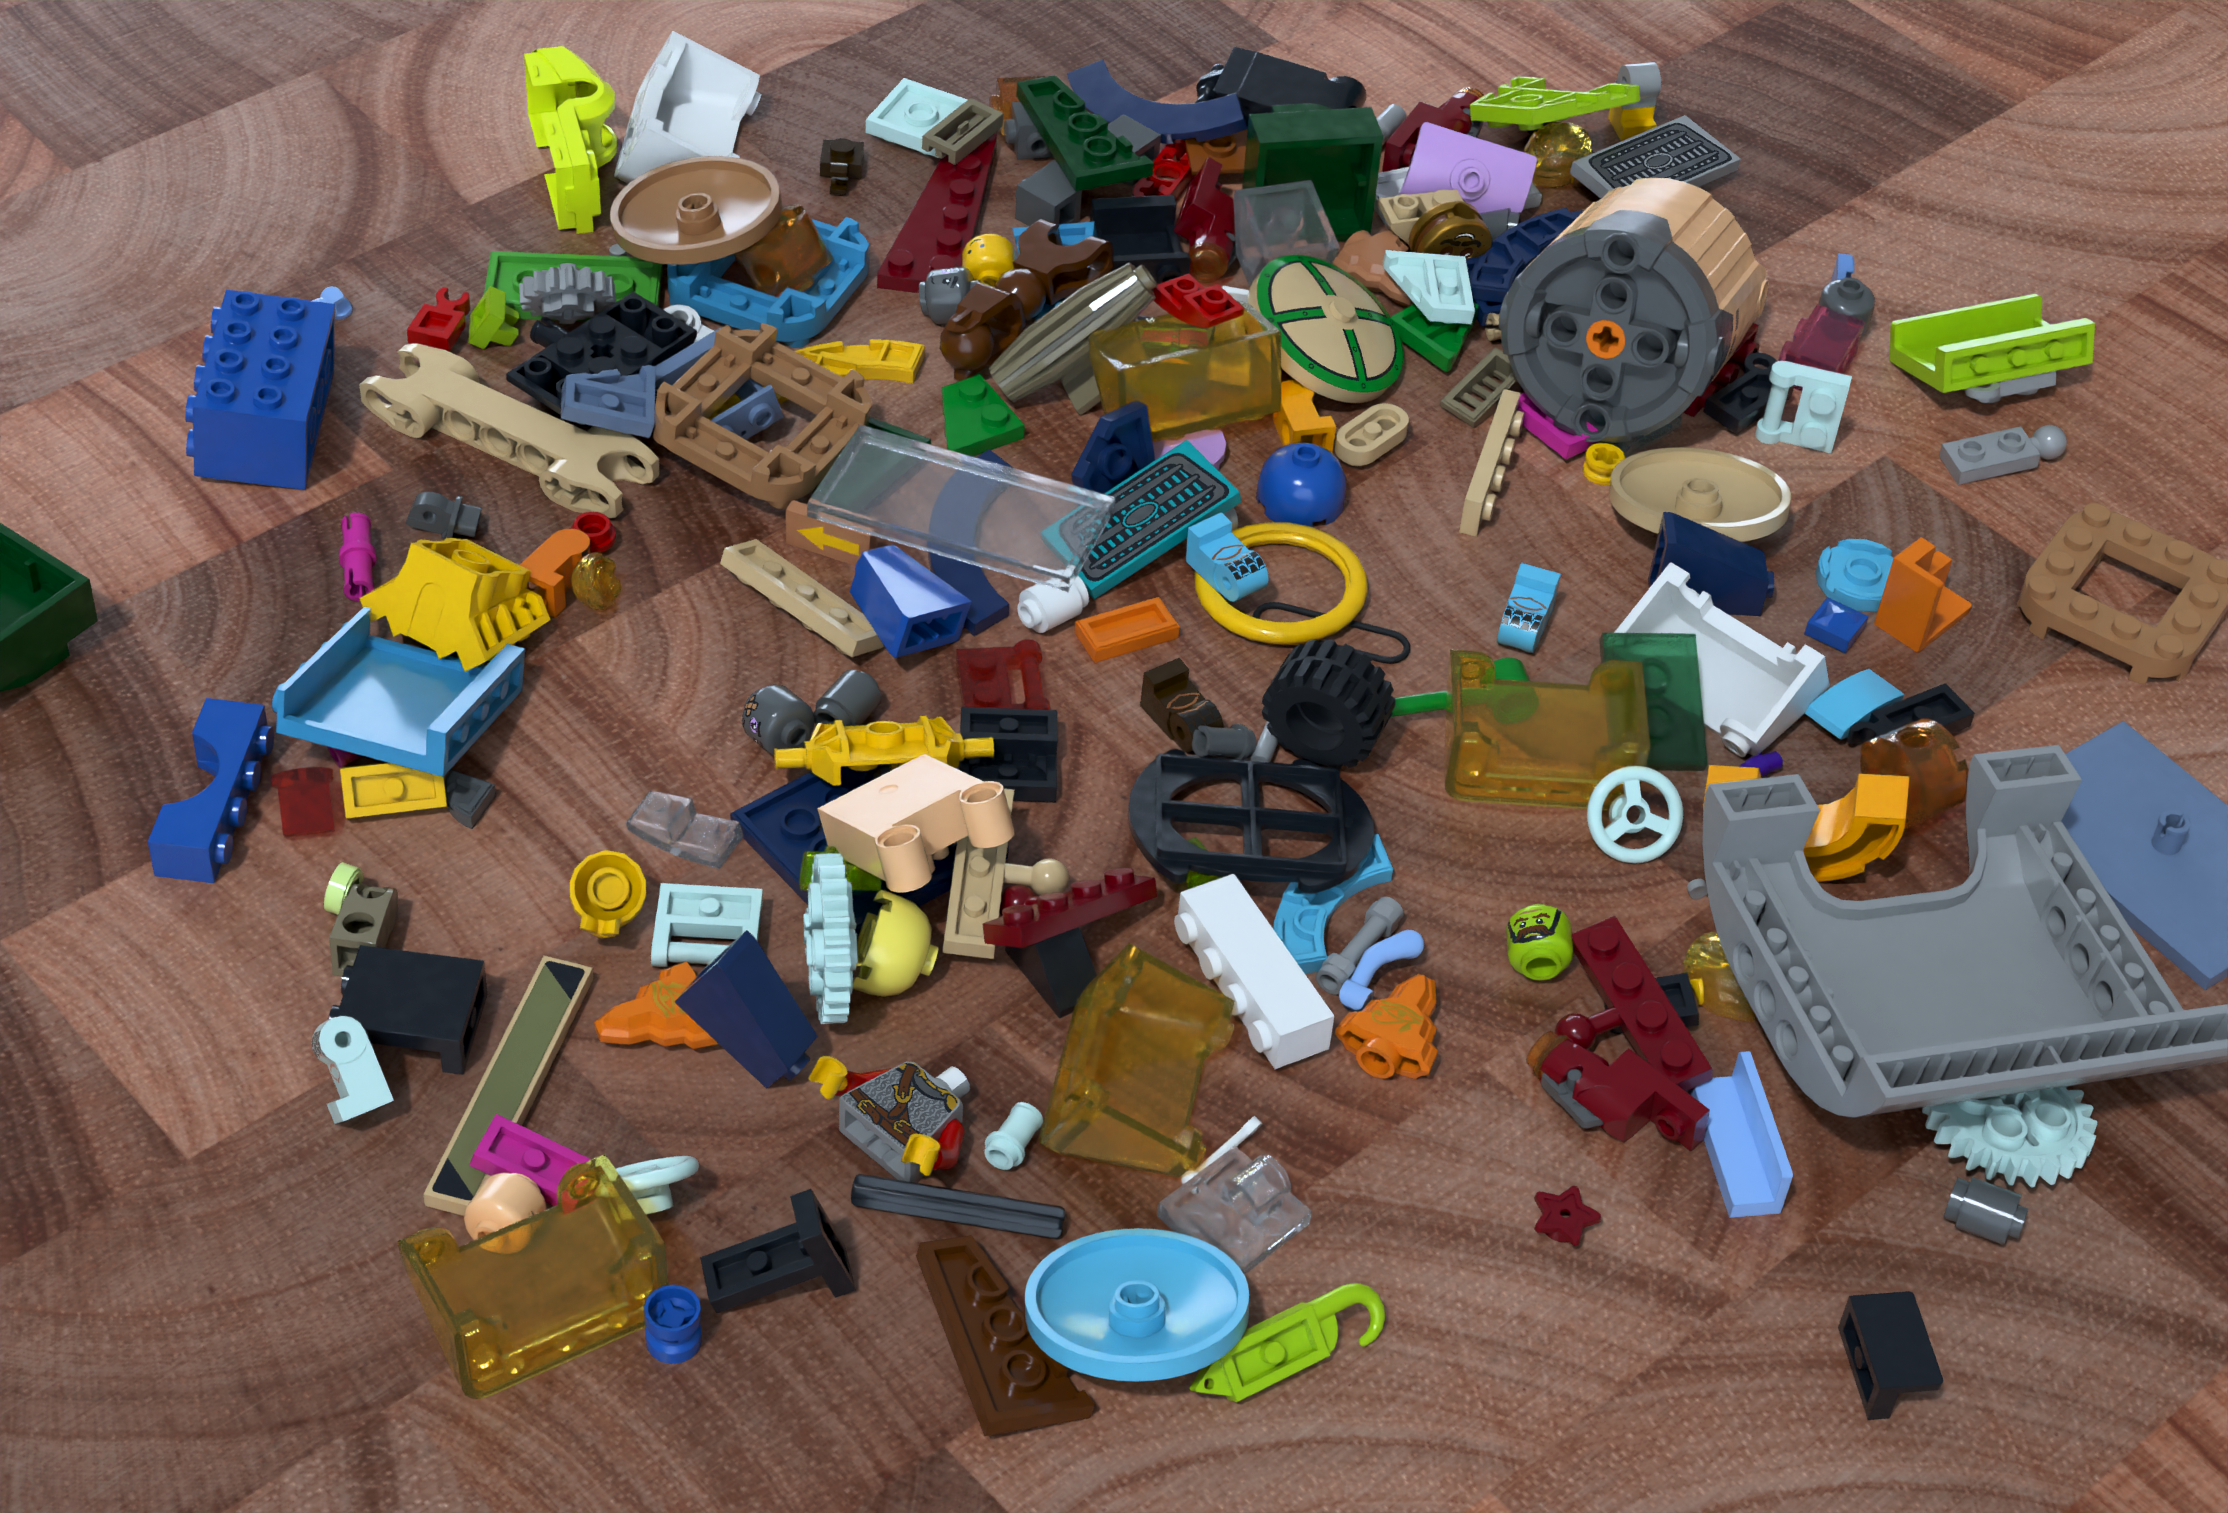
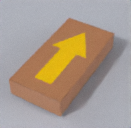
M792 500L786 509V544L856 566L862 552L876 549V526Z

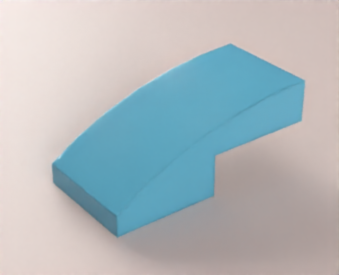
M1866 669L1849 676L1821 694L1808 706L1805 714L1837 738L1844 739L1848 737L1850 728L1855 723L1869 722L1871 712L1901 701L1905 694L1872 670Z

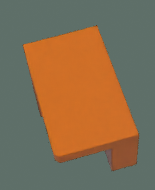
M1922 537L1893 558L1874 625L1917 653L1968 615L1972 607L1969 601L1945 587L1953 559L1939 550L1935 552L1936 546Z

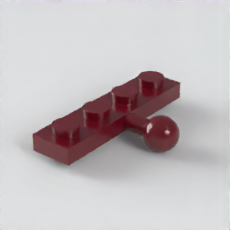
M1118 868L1104 872V879L1099 881L1085 880L1071 884V891L1047 893L1036 896L1035 892L1025 885L1016 884L1009 886L1001 894L999 911L1001 917L982 924L985 944L1018 948L1030 946L1157 897L1155 877L1134 875V869Z
M1616 916L1572 933L1573 952L1608 1006V1009L1590 1017L1572 1013L1561 1018L1555 1027L1554 1033L1557 1045L1566 1039H1572L1579 1046L1589 1050L1593 1046L1596 1036L1620 1026L1637 1055L1683 1090L1687 1091L1712 1080L1711 1065Z

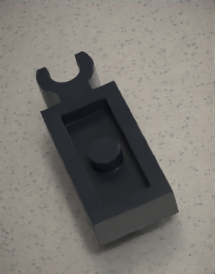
M1944 683L1871 712L1869 722H1858L1850 728L1847 742L1850 745L1858 741L1867 742L1862 754V758L1865 761L1877 759L1881 755L1882 749L1889 747L1897 756L1970 727L1975 713Z

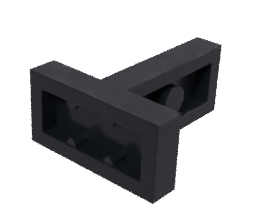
M812 1189L790 1196L796 1223L700 1257L709 1303L716 1313L819 1276L823 1277L835 1298L856 1291L846 1247Z

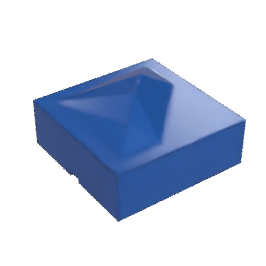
M1827 597L1807 622L1804 634L1846 653L1865 629L1869 616Z

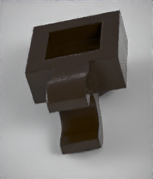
M845 138L835 140L823 139L820 176L831 177L830 194L846 195L848 178L861 179L864 142L851 141Z

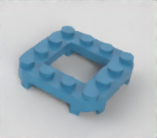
M782 209L781 216L774 228L756 243L812 263H817L816 267L796 290L787 287L779 297H775L721 279L720 277L744 251L742 250L730 256L708 262L684 265L668 264L669 303L671 305L681 304L689 306L700 316L741 330L751 329L760 331L761 323L778 328L776 341L784 342L789 347L801 348L809 343V338L820 333L829 324L866 278L869 271V242L859 232V223L851 218L845 217L839 226L835 227Z

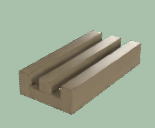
M970 98L922 136V149L930 152L935 148V156L942 159L949 155L948 162L956 165L1003 127L1004 113ZM977 113L978 115L969 122L968 120H970ZM957 130V132H956L955 134H953L950 138H948V139L945 141V139H946L948 136H950L953 132H955V131Z

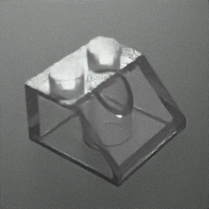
M1311 180L1235 191L1233 197L1236 256L1249 287L1269 262L1281 256L1304 255L1326 261L1330 264L1333 263L1340 250V246Z

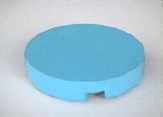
M1867 539L1839 541L1836 547L1830 549V546L1823 550L1815 572L1817 584L1828 598L1856 611L1876 612L1879 609L1893 562L1892 550Z

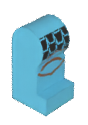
M1221 512L1188 527L1186 562L1217 592H1220L1229 601L1235 602L1255 591L1265 588L1268 585L1269 578L1263 559L1255 551L1248 550L1231 532L1232 522Z
M1524 563L1520 564L1515 584L1500 624L1497 637L1498 644L1516 647L1529 653L1535 652L1555 607L1561 577L1560 573Z

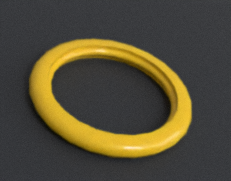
M1265 522L1247 525L1231 532L1246 548L1265 544H1289L1315 551L1331 560L1344 576L1345 591L1340 603L1326 614L1298 622H1272L1257 619L1240 612L1228 604L1220 592H1217L1196 571L1194 573L1195 591L1203 608L1215 622L1230 632L1249 640L1276 645L1303 644L1310 640H1321L1336 634L1349 625L1360 612L1368 593L1367 575L1359 558L1345 543L1331 534L1311 526L1290 522Z

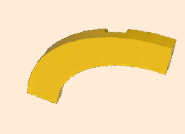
M870 339L869 345L843 346L842 341L806 347L795 350V352L843 378L853 369L861 374L865 380H892L913 384L925 358V345L895 340ZM775 392L779 405L788 400ZM734 393L708 419L711 420L741 402L740 398Z

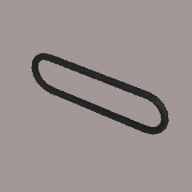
M1268 602L1258 606L1253 612V617L1259 619L1260 614L1268 609H1280L1313 618L1326 613L1281 602ZM1354 620L1347 625L1390 636L1402 643V653L1392 657L1354 649L1360 655L1365 653L1373 661L1388 664L1398 663L1404 660L1410 653L1408 639L1397 631Z

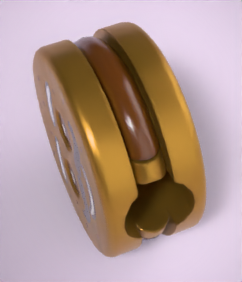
M1462 201L1445 202L1431 208L1416 221L1409 235L1410 250L1416 253L1465 256L1466 259L1484 255L1492 246L1491 233L1483 222L1481 215L1474 206Z

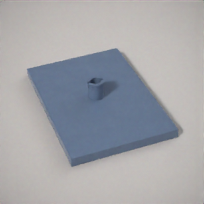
M2122 721L2065 754L2082 781L2061 821L2128 925L2200 987L2207 990L2228 976V805L2126 722Z

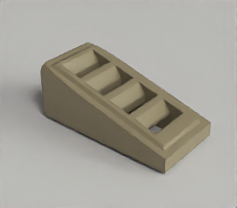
M1494 347L1440 401V406L1473 428L1478 426L1496 412L1503 389L1519 393L1523 391L1512 370L1508 355L1503 354L1501 350ZM1497 377L1503 382L1500 384L1492 378ZM1485 384L1494 391L1491 393L1482 386ZM1474 392L1485 400L1481 402L1470 394ZM1463 400L1476 409L1471 411L1459 402Z

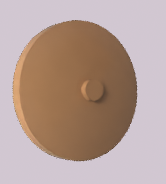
M705 156L662 165L631 181L614 199L610 210V220L617 243L627 253L653 263L684 265L717 260L750 247L774 228L781 216L783 206L778 181L765 167L741 158Z

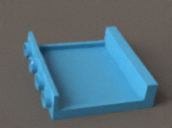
M364 607L349 622H345L328 642H324L320 649L306 663H302L298 670L284 684L282 683L277 687L272 701L273 711L277 713L276 733L444 777L522 691L525 648L506 644L488 665L480 664L464 672L461 661L457 657L448 655L439 660L436 652L370 635L371 609Z

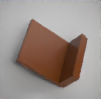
M1248 130L1197 142L1196 137L1184 139L1191 174L1196 175L1208 157L1222 164L1220 174L1243 173Z

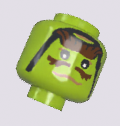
M1533 904L1518 910L1510 917L1506 926L1508 959L1511 966L1517 972L1533 980H1548L1557 976L1570 965L1574 956L1570 919L1563 911L1553 906Z

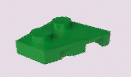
M1473 302L1475 313L1472 324H1447L1429 321L1415 304L1391 316V319L1397 328L1401 341L1443 371L1448 372L1451 370L1477 319L1479 305Z
M980 374L942 387V412L944 415V434L947 444L946 456L947 462L950 465L982 454L989 449L993 450L1024 439L1025 425Z

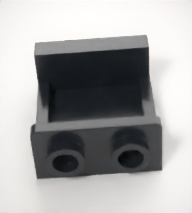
M1174 195L1099 198L1091 200L1090 222L1095 221L1097 237L1111 242L1113 247V268L1110 272L1129 262L1136 268L1142 264L1150 272L1157 285L1190 274V255L1188 252H1182L1178 235L1173 231L1176 216Z
M360 945L354 965H347L343 972L341 982L343 997L340 1006H332L328 1020L339 1016L354 1018L361 1023L371 1044L440 1052L442 1072L463 1075L488 995L484 961Z

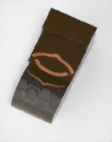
M1177 658L1144 672L1140 706L1170 740H1173L1182 751L1188 753L1193 750V734L1195 730H1199V726L1224 728V724L1215 704L1205 699L1188 679L1189 668L1180 658Z

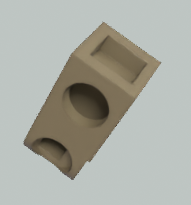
M358 883L352 885L348 896H345L329 936L332 974L334 976H343L345 967L347 965H354L360 945L379 948L386 947L397 918L398 892L396 888L371 887Z

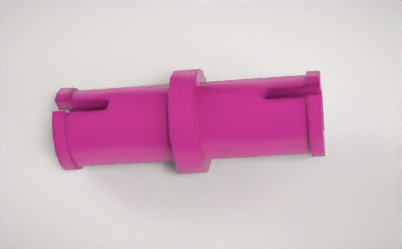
M350 513L351 528L349 527V518L347 516H344L341 520L343 546L339 550V564L344 569V595L350 600L360 601L359 598L365 595L364 586H366V594L374 590L372 568L376 564V549L371 545L370 518L363 513Z

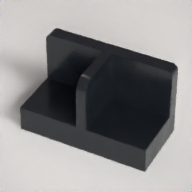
M1910 1291L1849 1296L1838 1330L1867 1419H1889L1899 1393L1939 1390L1943 1383V1377L1915 1295Z

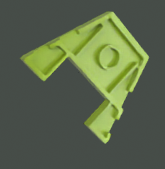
M1517 76L1511 79V87H1509V84H1503L1498 87V96L1494 97V93H1488L1471 103L1470 115L1473 121L1488 122V127L1502 128L1512 124H1519V130H1537L1543 128V123L1562 121L1569 117L1639 102L1640 89L1639 85L1609 83L1586 92L1546 89L1545 78Z

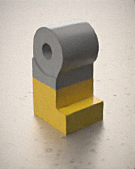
M1655 62L1622 65L1615 83L1639 85L1640 89L1639 102L1610 108L1608 119L1620 140L1624 141L1657 127L1653 117L1656 99L1661 90V75Z

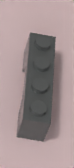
M1124 114L1108 124V130L1116 137L1123 135L1133 144L1132 151L1138 157L1146 155L1153 162L1158 156L1161 134ZM1056 159L1052 160L1045 167L1030 177L1023 179L1017 185L1015 192V219L1029 227L1040 219L1056 224L1080 222L1082 190L1075 191ZM1140 179L1131 180V181H1126V182H1121V183L1128 184V185H1134V184L1137 183Z

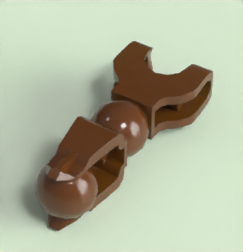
M1040 219L1027 228L1019 236L1018 246L1020 255L1013 261L1014 269L1001 274L994 286L977 282L958 304L956 313L950 317L941 332L940 350L946 362L954 367V379L962 381L973 377L987 365L991 366L1026 328L1025 323L1038 317L1046 304L1053 306L1061 298L1072 295L1081 287L1110 273L1113 268L1114 257L1111 242L1090 236L1077 244L1062 246L1059 224Z

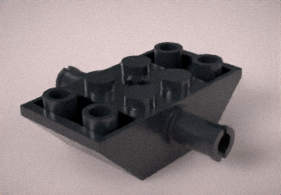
M631 292L571 332L555 324L548 317H542L541 321L537 320L530 331V338L534 343L540 344L545 349L506 373V380L561 415L562 386L566 375L579 373L598 374L601 371L618 369L621 374L620 376L639 374L642 366H656L692 345L697 337V330L637 293ZM655 386V404L659 389L657 386ZM580 424L588 428L592 427V425Z

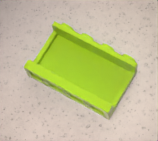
M2030 294L1895 320L1891 323L1889 361L1940 392L1947 393L2092 364L2095 323L2087 318L2051 325L2042 319V297L2037 294Z

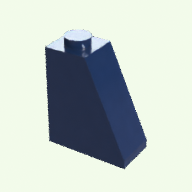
M1663 512L1648 576L1649 588L1668 564L1672 562L1690 574V579L1686 582L1688 588L1693 589L1699 595L1702 591L1710 594L1713 606L1726 614L1761 616L1765 598H1772L1774 591V572L1767 571L1764 552L1673 512Z
M748 930L709 963L674 1001L766 1089L782 1076L791 1081L811 1059L805 1051L818 1036L763 949Z

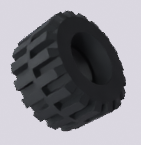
M1325 639L1323 644L1318 640L1307 641L1305 646L1299 644L1288 654L1263 695L1262 704L1264 707L1262 715L1263 719L1269 722L1267 728L1271 735L1279 738L1278 743L1284 749L1289 748L1293 751V756L1302 760L1307 759L1321 767L1324 764L1336 769H1341L1343 765L1348 768L1354 767L1358 764L1359 760L1364 761L1369 756L1393 714L1395 698L1391 696L1394 691L1391 682L1383 679L1386 675L1380 666L1375 667L1371 663L1372 659L1365 653L1360 655L1350 645L1344 644V646H1339L1336 641Z

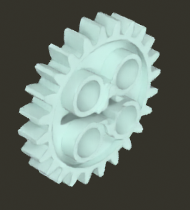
M841 853L815 854L814 864H812L813 876H811V883L808 885V908H806L805 914H803L804 944H806L805 955L809 972L810 995L816 996V1010L818 1011L820 1024L847 1022V1015H849L850 994L853 991V970H856V964H858L851 882H847V878H845V865H843Z
M2067 1086L1922 1108V1113L1928 1115L1925 1124L1926 1128L1937 1130L1934 1142L1936 1144H1951L1948 1153L1949 1158L1965 1156L1968 1159L1965 1169L1968 1171L1980 1165L1985 1168L1986 1179L1991 1180L1997 1172L2002 1173L2008 1185L2012 1186L2017 1176L2023 1177L2030 1187H2035L2039 1176L2050 1185L2055 1184L2058 1174L2068 1179L2071 1178L2075 1167L2082 1169L2085 1160L2089 1156L2096 1139L2094 1132L2097 1121L2090 1118L2094 1109L2093 1106L2081 1103L2084 1095L2082 1090H2067Z

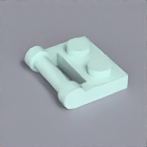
M1788 361L1775 362L1769 375L1772 386L1764 417L1757 423L1755 437L1765 444H1776L1780 441L1832 453L1852 376ZM1796 385L1803 387L1794 423L1783 421L1781 418L1789 387Z
M661 883L652 940L651 966L668 967L669 962L683 963L686 961L693 964H709L729 946L670 942L671 936L737 939L748 930L758 942L763 906V889Z

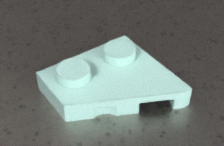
M1385 250L1382 263L1383 268L1429 321L1447 324H1472L1475 308L1465 256Z

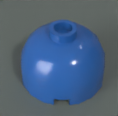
M1310 443L1287 444L1278 448L1263 463L1257 484L1256 500L1258 504L1261 502L1265 506L1264 514L1274 522H1290L1312 527L1313 522L1326 519V525L1334 522L1343 511L1347 488L1346 476L1339 460L1329 450Z

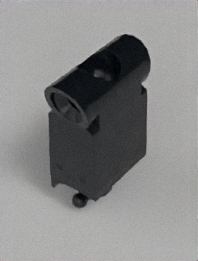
M1234 47L1225 66L1215 64L1211 68V72L1199 79L1196 86L1198 99L1195 103L1237 93L1248 127L1249 114L1271 113L1272 105L1312 103L1331 109L1363 108L1367 97L1363 84L1355 78L1336 76L1328 79L1326 72L1260 52Z

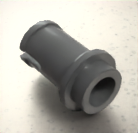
M1234 724L1230 728L1199 726V730H1195L1193 734L1192 747L1195 754L1200 757L1225 756L1229 759L1245 760L1251 757L1256 749L1254 732L1243 724Z

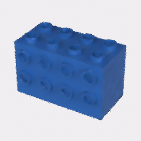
M226 289L222 306H214L212 311L211 333H213V336L206 335L204 339L202 360L205 362V365H197L194 391L197 394H189L186 403L185 420L186 422L193 423V429H190L188 432L186 455L194 457V476L306 490L334 376L335 304Z

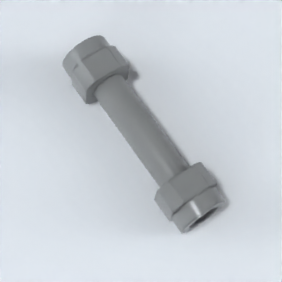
M1381 897L1378 901H1375L1366 911L1365 924L1340 954H1330L1322 963L1321 969L1316 974V980L1324 991L1333 995L1340 994L1342 985L1347 979H1351L1364 951L1374 945L1381 936L1389 937L1396 930L1398 923L1404 916V911L1396 900L1390 897Z

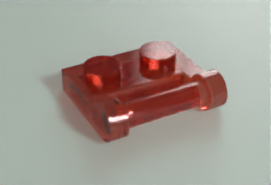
M1025 639L1017 642L1013 647L956 649V667L962 707L1051 710L1050 702L1044 698L1039 669V664L1042 661L1040 644L1035 640ZM1007 670H1021L1025 701L1022 704H1012Z

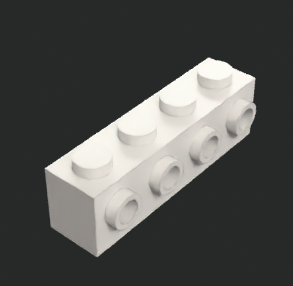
M1235 874L1180 892L1178 915L1174 919L1176 932L1180 940L1184 944L1189 943L1198 956L1200 967L1206 978L1209 980L1213 979L1222 991L1229 1012L1234 1016L1238 1015L1248 1029L1250 1041L1256 1051L1263 1052L1274 1069L1328 1050L1334 1014Z

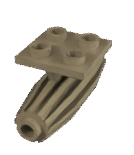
M1129 262L1081 287L1026 328L989 367L991 376L1002 392L1014 403L1060 380L1076 412L1081 416L1150 365L1130 324L1156 298L1152 291L1157 287L1156 281L1142 264L1136 268Z

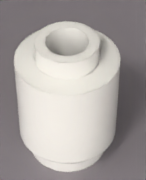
M1058 573L1020 593L1017 606L1018 615L1026 627L1032 628L1038 633H1044L1080 615L1082 608L1088 605V591L1082 579L1075 573Z

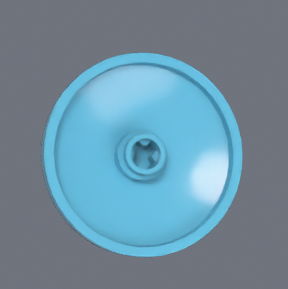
M1134 1228L1095 1233L1069 1242L1050 1253L1037 1265L1030 1275L1025 1289V1318L1028 1331L1038 1347L1052 1359L1070 1369L1109 1380L1155 1381L1182 1376L1207 1367L1234 1348L1242 1338L1249 1321V1288L1240 1267L1227 1254L1205 1241L1185 1234L1158 1229Z

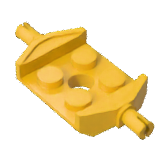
M919 716L918 721L914 723L876 721L867 725L843 726L842 720H834L833 724L817 723L810 741H804L805 748H774L776 770L806 767V770L811 769L813 774L833 786L841 785V767L848 766L856 771H869L877 768L879 764H898L901 766L926 754L957 768L959 761H963L964 758L994 757L992 737L963 740L961 733H955L943 717L928 719L927 716Z

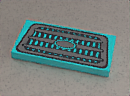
M1185 440L1040 535L1043 547L1068 573H1075L1082 579L1088 594L1094 600L1187 539L1188 527L1221 512L1224 514L1241 503V495L1188 440Z

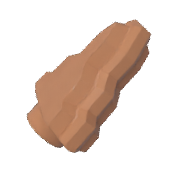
M1361 230L1351 235L1331 264L1353 276L1371 292H1383L1394 303L1406 308L1414 304L1383 268L1382 264L1385 250L1409 251L1408 246L1392 230L1380 232L1373 236L1368 231Z

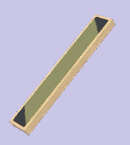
M543 956L423 1194L425 1206L462 1216L465 1215L467 1205L483 1182L490 1177V1175L469 1166L474 1152L495 1114L521 1126L523 1125L593 981V967Z

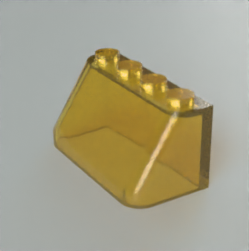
M1237 301L1244 307L1243 316L1210 328L1196 327L1170 314L1131 322L1127 325L1122 324L1118 328L1109 331L1104 329L1095 331L1089 336V356L1104 415L1133 401L1146 404L1152 441L1157 442L1165 439L1178 440L1185 437L1186 434L1202 430H1219L1226 424L1242 420H1259L1267 414L1281 411V331L1250 304L1243 301Z

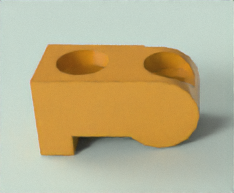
M1296 380L1280 383L1276 388L1277 405L1273 412V422L1283 446L1293 443H1310L1327 449L1333 454L1336 425L1332 416L1319 417L1313 404L1314 391Z

